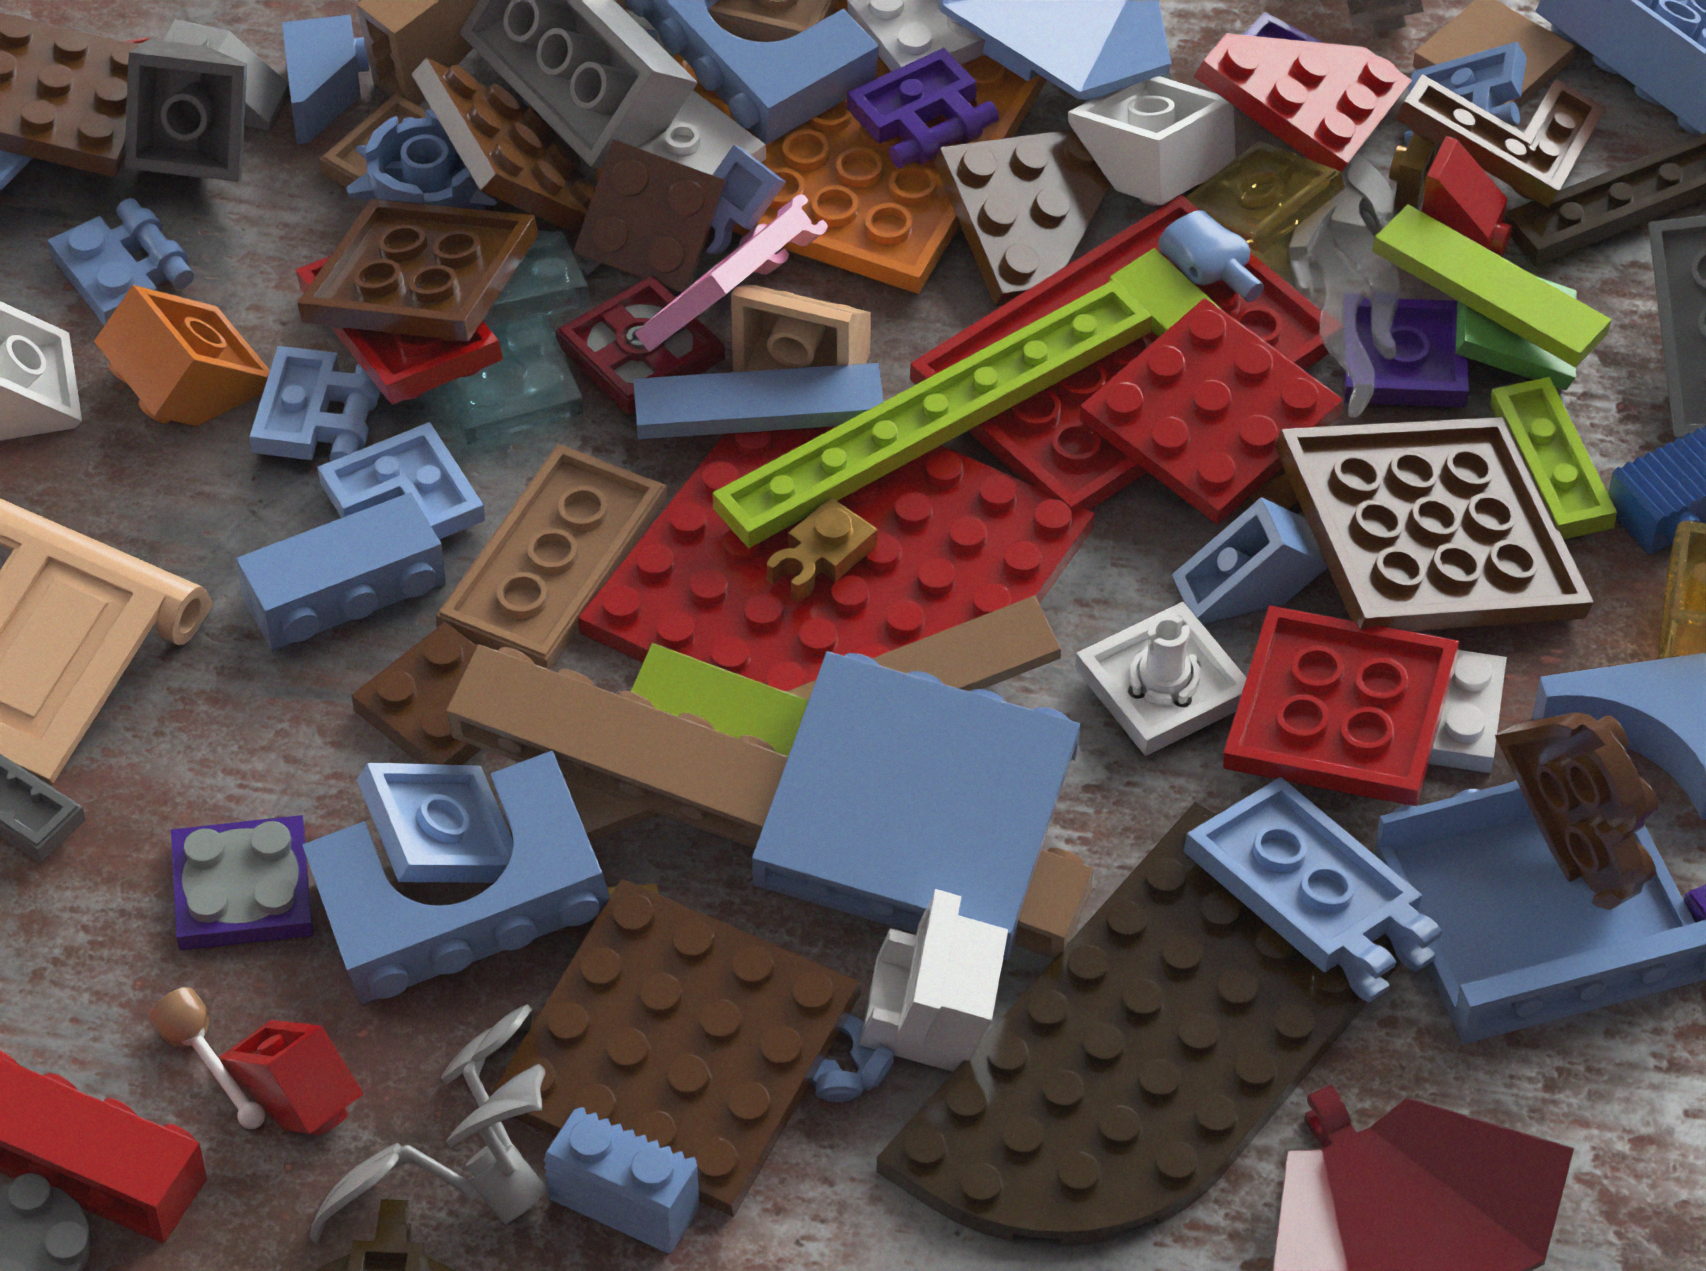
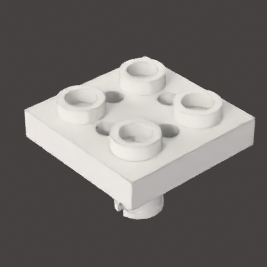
M1184 602L1174 605L1076 653L1075 669L1145 756L1236 712L1246 681L1245 675ZM1141 693H1143L1145 695V697L1140 699H1135L1132 697L1134 694L1140 695ZM1178 701L1180 704L1188 702L1189 706L1178 707L1174 702Z

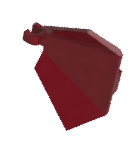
M1332 1084L1308 1095L1307 1104L1312 1110L1305 1113L1304 1121L1324 1148L1288 1151L1273 1271H1532L1545 1264L1574 1152L1573 1147L1410 1097H1406L1369 1128L1357 1133L1351 1125L1350 1116L1343 1100Z

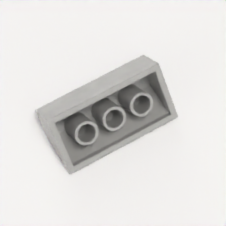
M479 0L459 32L591 168L600 169L603 167L612 139L638 147L666 131L698 83L614 0Z

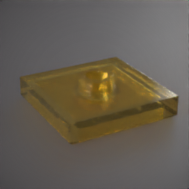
M1258 141L1188 195L1186 199L1199 210L1207 213L1221 226L1245 239L1250 249L1263 254L1343 191L1345 185L1340 171L1263 141Z

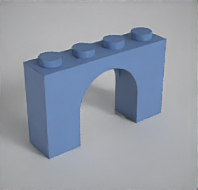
M626 0L634 14L639 17L644 16L659 32L666 48L674 54L679 53L694 69L701 85L708 91H714L728 105L736 122L744 129H750L766 145L846 100L847 92L875 80L879 45L844 9L788 39L775 42H755L730 34L712 19L708 10L719 0Z
M553 750L491 773L502 809L513 834V850L510 861L498 880L487 890L469 900L451 905L436 906L421 904L401 895L393 888L386 877L365 821L302 844L344 964L361 1005L378 998L394 997L402 993L407 987L438 975L457 973L469 966L470 963L498 952L520 949L531 943L535 938L567 926L585 924L601 913L610 899V895Z

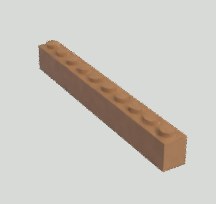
M478 644L446 710L452 738L517 762H523L553 750L562 775L566 780L644 807L650 811L753 849L756 848L788 760V756L777 753L769 743L750 735H742L739 739L716 731L708 721L690 713H681L679 716L672 715L654 708L653 704L641 695L629 691H620L617 695L595 687L590 679L576 671L560 669L557 673L535 665L527 655L508 647H501L497 651ZM1049 848L1047 851L1041 849L1018 919L1017 938L1014 945L1054 959L1060 952L1064 953L1067 944L1075 934L1091 895L1093 868L1084 865L1083 860L1070 851L1061 848Z

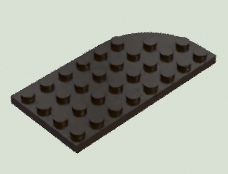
M1194 802L1071 939L1064 953L1060 952L987 1033L978 1045L971 1061L963 1060L876 1157V1172L952 1221L977 1232L1012 1241L1014 1234L1034 1238L1060 1239V1246L1089 1245L1112 1241L1116 1232L1140 1226L1154 1219L1157 1224H1161L1187 1209L1206 1194L1225 1174L1368 1002L1361 999L1353 991L1343 968L1339 964L1324 973L1183 852L1187 833L1217 815ZM1384 934L1372 943L1385 948L1396 961L1394 968L1380 976L1386 981L1401 961L1395 953L1391 940Z

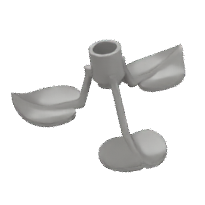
M528 1004L509 1013L495 1026L470 1041L453 1059L441 1076V1080L447 1085L463 1073L479 1106L477 1110L460 1123L446 1140V1143L452 1148L477 1131L480 1133L486 1146L465 1165L473 1174L471 1178L467 1180L410 1145L401 1147L397 1142L357 1165L332 1188L321 1204L311 1227L310 1239L316 1246L327 1220L333 1214L372 1187L387 1172L405 1164H415L458 1189L469 1202L481 1195L504 1224L519 1217L545 1194L548 1188L511 1143L501 1121L514 1116L542 1110L540 1088L545 1075L544 1068L537 1064L525 1070L501 1086L490 1098L479 1078L483 1063L488 1055L500 1048L515 1032L530 1030L533 1010Z

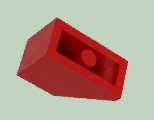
M1446 136L1426 176L1421 212L1503 258L1512 232V225L1504 223L1508 198L1457 139Z
M269 1020L218 1057L232 1078L284 1130L305 1134L312 1133L313 1135L328 1132L347 1118L349 1112L346 1107L364 1095L321 1025Z

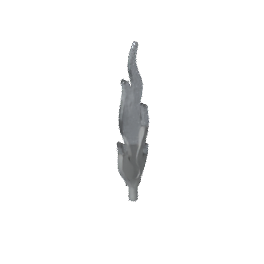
M1358 153L1337 179L1309 160L1294 179L1285 202L1286 223L1291 226L1298 224L1289 245L1291 274L1299 293L1310 302L1313 297L1310 263L1315 261L1324 276L1327 293L1326 302L1320 317V338L1327 351L1341 364L1353 381L1354 388L1348 407V416L1352 418L1358 417L1366 408L1373 396L1375 370L1355 329L1357 309L1364 296L1371 302L1373 345L1384 358L1393 359L1396 356V344L1390 331L1400 295L1397 268L1395 264L1372 252L1375 237L1366 227L1361 217L1362 211L1368 212L1374 219L1377 232L1379 233L1394 218L1392 190L1381 173Z

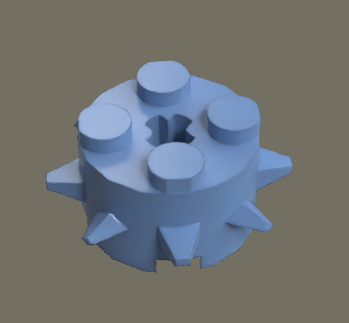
M432 109L425 110L426 118H404L400 124H398L397 116L388 119L373 132L366 146L358 145L355 150L367 160V173L346 187L349 198L365 201L380 199L485 210L487 205L495 206L499 201L497 198L480 191Z

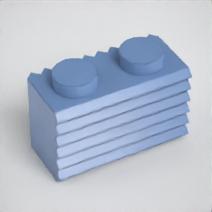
M584 1107L574 1109L547 1150L543 1160L546 1162L544 1169L547 1170L545 1176L547 1177L546 1184H548V1199L668 1254L673 1252L699 1210L698 1171L695 1157L685 1159L682 1151L672 1154L670 1146L660 1148L658 1140L647 1142L645 1135L635 1137L633 1129L623 1131L621 1123L611 1126L608 1118L598 1120L596 1113L586 1115Z

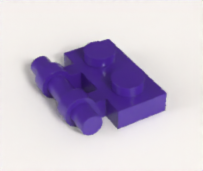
M945 48L939 49L847 92V110L878 144L898 135L904 140L889 148L890 158L899 169L915 161L923 165L935 159L940 147L949 146L957 141L967 144L981 137L984 128L999 121L998 110L991 101H987L974 108L968 103L976 99L977 82ZM940 115L947 119V121L932 128L925 124V122Z

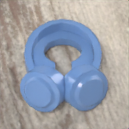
M849 1014L840 1032L845 1033L853 1043L850 1058L858 1068L857 1073L842 1071L835 1060L824 1059L810 1083L815 1087L816 1096L829 1102H847L862 1095L863 1089L871 1091L873 1087H878L894 1063L893 1057L895 1052L883 1044H880L876 1050L859 1045L864 1022Z

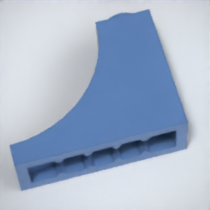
M1706 653L1540 677L1532 715L1534 720L1573 712L1589 714L1596 720L1607 715L1614 717L1621 724L1627 735L1628 749L1641 754L1665 770L1686 792L1695 806L1700 819L1706 820Z

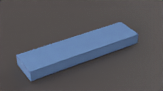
M879 363L634 379L638 439L839 426L883 402Z

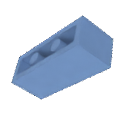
M411 492L236 558L242 598L271 651L293 642L305 641L316 633L350 620L362 619L376 610L410 597L422 596L431 589L446 584L442 544Z

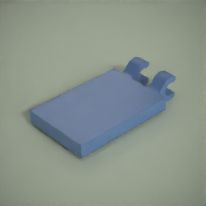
M1282 777L1277 778L1187 833L1183 852L1324 973L1339 964L1343 968L1351 988L1361 999L1371 1002L1389 990L1390 985L1380 976L1394 968L1396 961L1385 948L1372 943L1382 935L1386 934L1389 937L1399 960L1414 972L1419 971L1435 960L1436 954L1426 946L1439 939L1443 931L1433 919L1418 912L1422 894Z

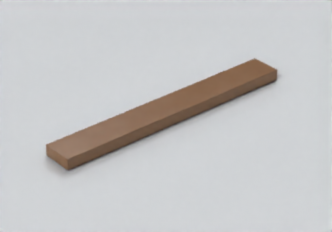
M1032 596L872 659L881 667L906 674L911 671L925 672L935 676L945 685L970 692L974 689H984L1061 659V648L1036 596ZM816 680L787 692L809 700ZM564 779L590 842L660 815L644 807Z

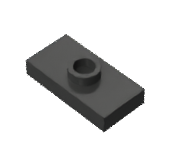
M0 754V837L39 863H42L86 821L83 807Z

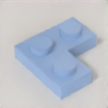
M430 422L317 467L319 482L341 518L411 492L438 539L485 521L483 503Z

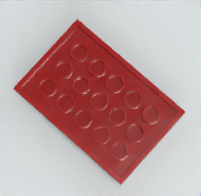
M1182 195L1176 197L911 362L910 380L914 384H918L1109 283L1111 275L1153 248L1160 252L1158 243L1164 230L1174 221L1191 212L1199 211V209ZM1251 252L1249 262L1244 267L1264 285L1262 293L1254 301L1246 302L1223 280L1207 285L1195 284L1225 313L1303 370H1306L1342 346L1344 329ZM1161 253L1169 262H1171L1179 270V268L1170 259H1168L1163 253ZM1151 330L1147 335L968 430V432L1024 482L1040 488L1051 499L1065 502L1071 508L1072 515L1082 508L1091 510L1148 472L1080 421V405L1159 337Z

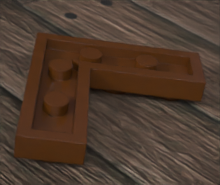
M1421 74L1395 119L1408 126L1418 137L1432 140L1439 145H1442L1446 136L1457 139L1484 171L1510 185L1520 196L1536 200L1549 208L1603 114L1605 107L1555 79L1523 133Z

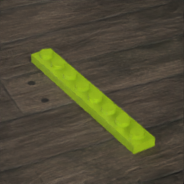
M1114 279L713 492V509L749 549L808 517L830 497L836 501L842 499L1151 332L1152 315Z

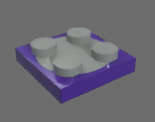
M303 815L171 829L176 936L179 951L313 936L308 863L302 844L306 843Z

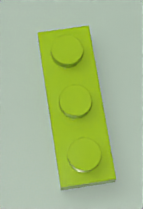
M1546 377L1492 389L1490 407L1495 417L1505 418L1563 539L1613 529L1617 511L1551 378Z

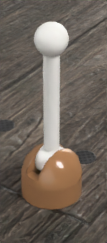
M191 987L179 988L165 995L154 1005L148 1017L156 1032L172 1046L185 1048L193 1046L238 1108L237 1117L241 1126L246 1129L260 1127L265 1120L263 1107L256 1102L248 1100L203 1038L207 1034L209 1016L206 1005Z

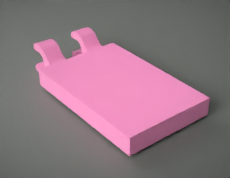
M804 195L796 196L780 208L777 218L769 225L760 224L742 237L737 249L634 332L649 352L725 296L753 271L767 275L786 262L789 253L785 248L775 254L786 243L792 242L800 246H807L822 235L827 229L825 221L821 220L817 224L812 225L810 224L811 220L801 209L808 199Z

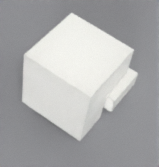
M935 889L918 924L917 934L912 935L890 928L876 959L859 1045L876 1050L880 1044H883L895 1052V1056L951 1072L963 1060L971 1061L992 1021L1008 929L959 916L962 896Z

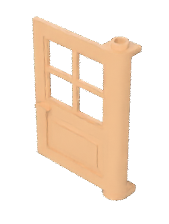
M0 498V546L12 551L0 570V754L37 778L53 784L155 622L157 621V634L162 639L176 645H183L194 636L214 604L207 591L200 585Z

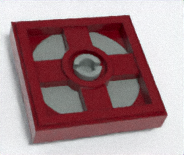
M652 275L555 330L556 345L628 416L636 412L634 379L699 375L725 359V344L696 317L649 352L634 332L675 299Z

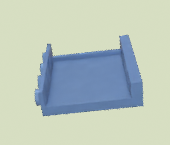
M827 651L752 856L753 885L917 933L918 924L935 889L962 896L959 916L1008 929L1003 959L1009 960L1017 938L1018 919L1070 761L1075 760L1078 753L1081 723L1069 720L1066 715L1055 709L1038 707L1032 710L1008 703L1000 695L988 690L974 689L969 692L948 686L935 676L925 672L911 671L906 674L881 667L875 660L862 654L849 653L843 656Z
M1516 780L1483 790H1464L1452 798L1417 807L1405 805L1395 809L1390 814L1380 816L1374 855L1422 894L1418 912L1433 919L1443 931L1439 939L1426 946L1436 954L1435 960L1426 965L1462 1044L1706 980V920L1694 922L1645 825L1641 830L1634 833L1636 842L1641 844L1651 855L1656 867V876L1643 884L1640 894L1612 910H1607L1592 904L1593 896L1597 893L1591 890L1581 877L1569 882L1551 854Z

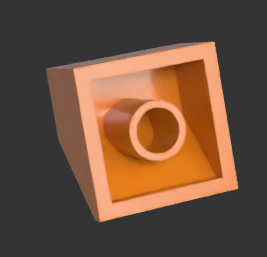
M136 285L131 286L94 341L110 361L108 365L110 371L118 379L127 383L140 398L138 405L141 410L150 418L163 424L175 421L199 426L263 394L270 369L217 306Z

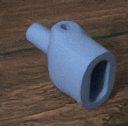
M1203 210L1194 211L1179 218L1161 234L1158 243L1159 251L1170 259L1191 282L1207 285L1223 280L1246 302L1254 301L1262 293L1263 283L1244 267L1250 258L1248 243L1238 234L1221 226Z

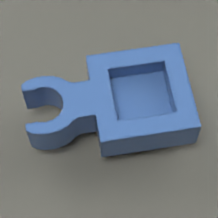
M736 145L732 146L712 174L727 180L712 223L716 232L715 240L706 250L713 255H720L727 249L732 237V228L736 222L743 228L752 230L786 183L743 148Z

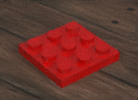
M1204 298L1080 405V421L1218 525L1283 467L1275 448V443L1281 429L1327 427L1342 414L1343 399L1215 304Z
M1269 605L1223 752V769L1273 779L1282 777L1288 782L1417 807L1458 659L1459 641L1378 625L1360 630L1356 621Z

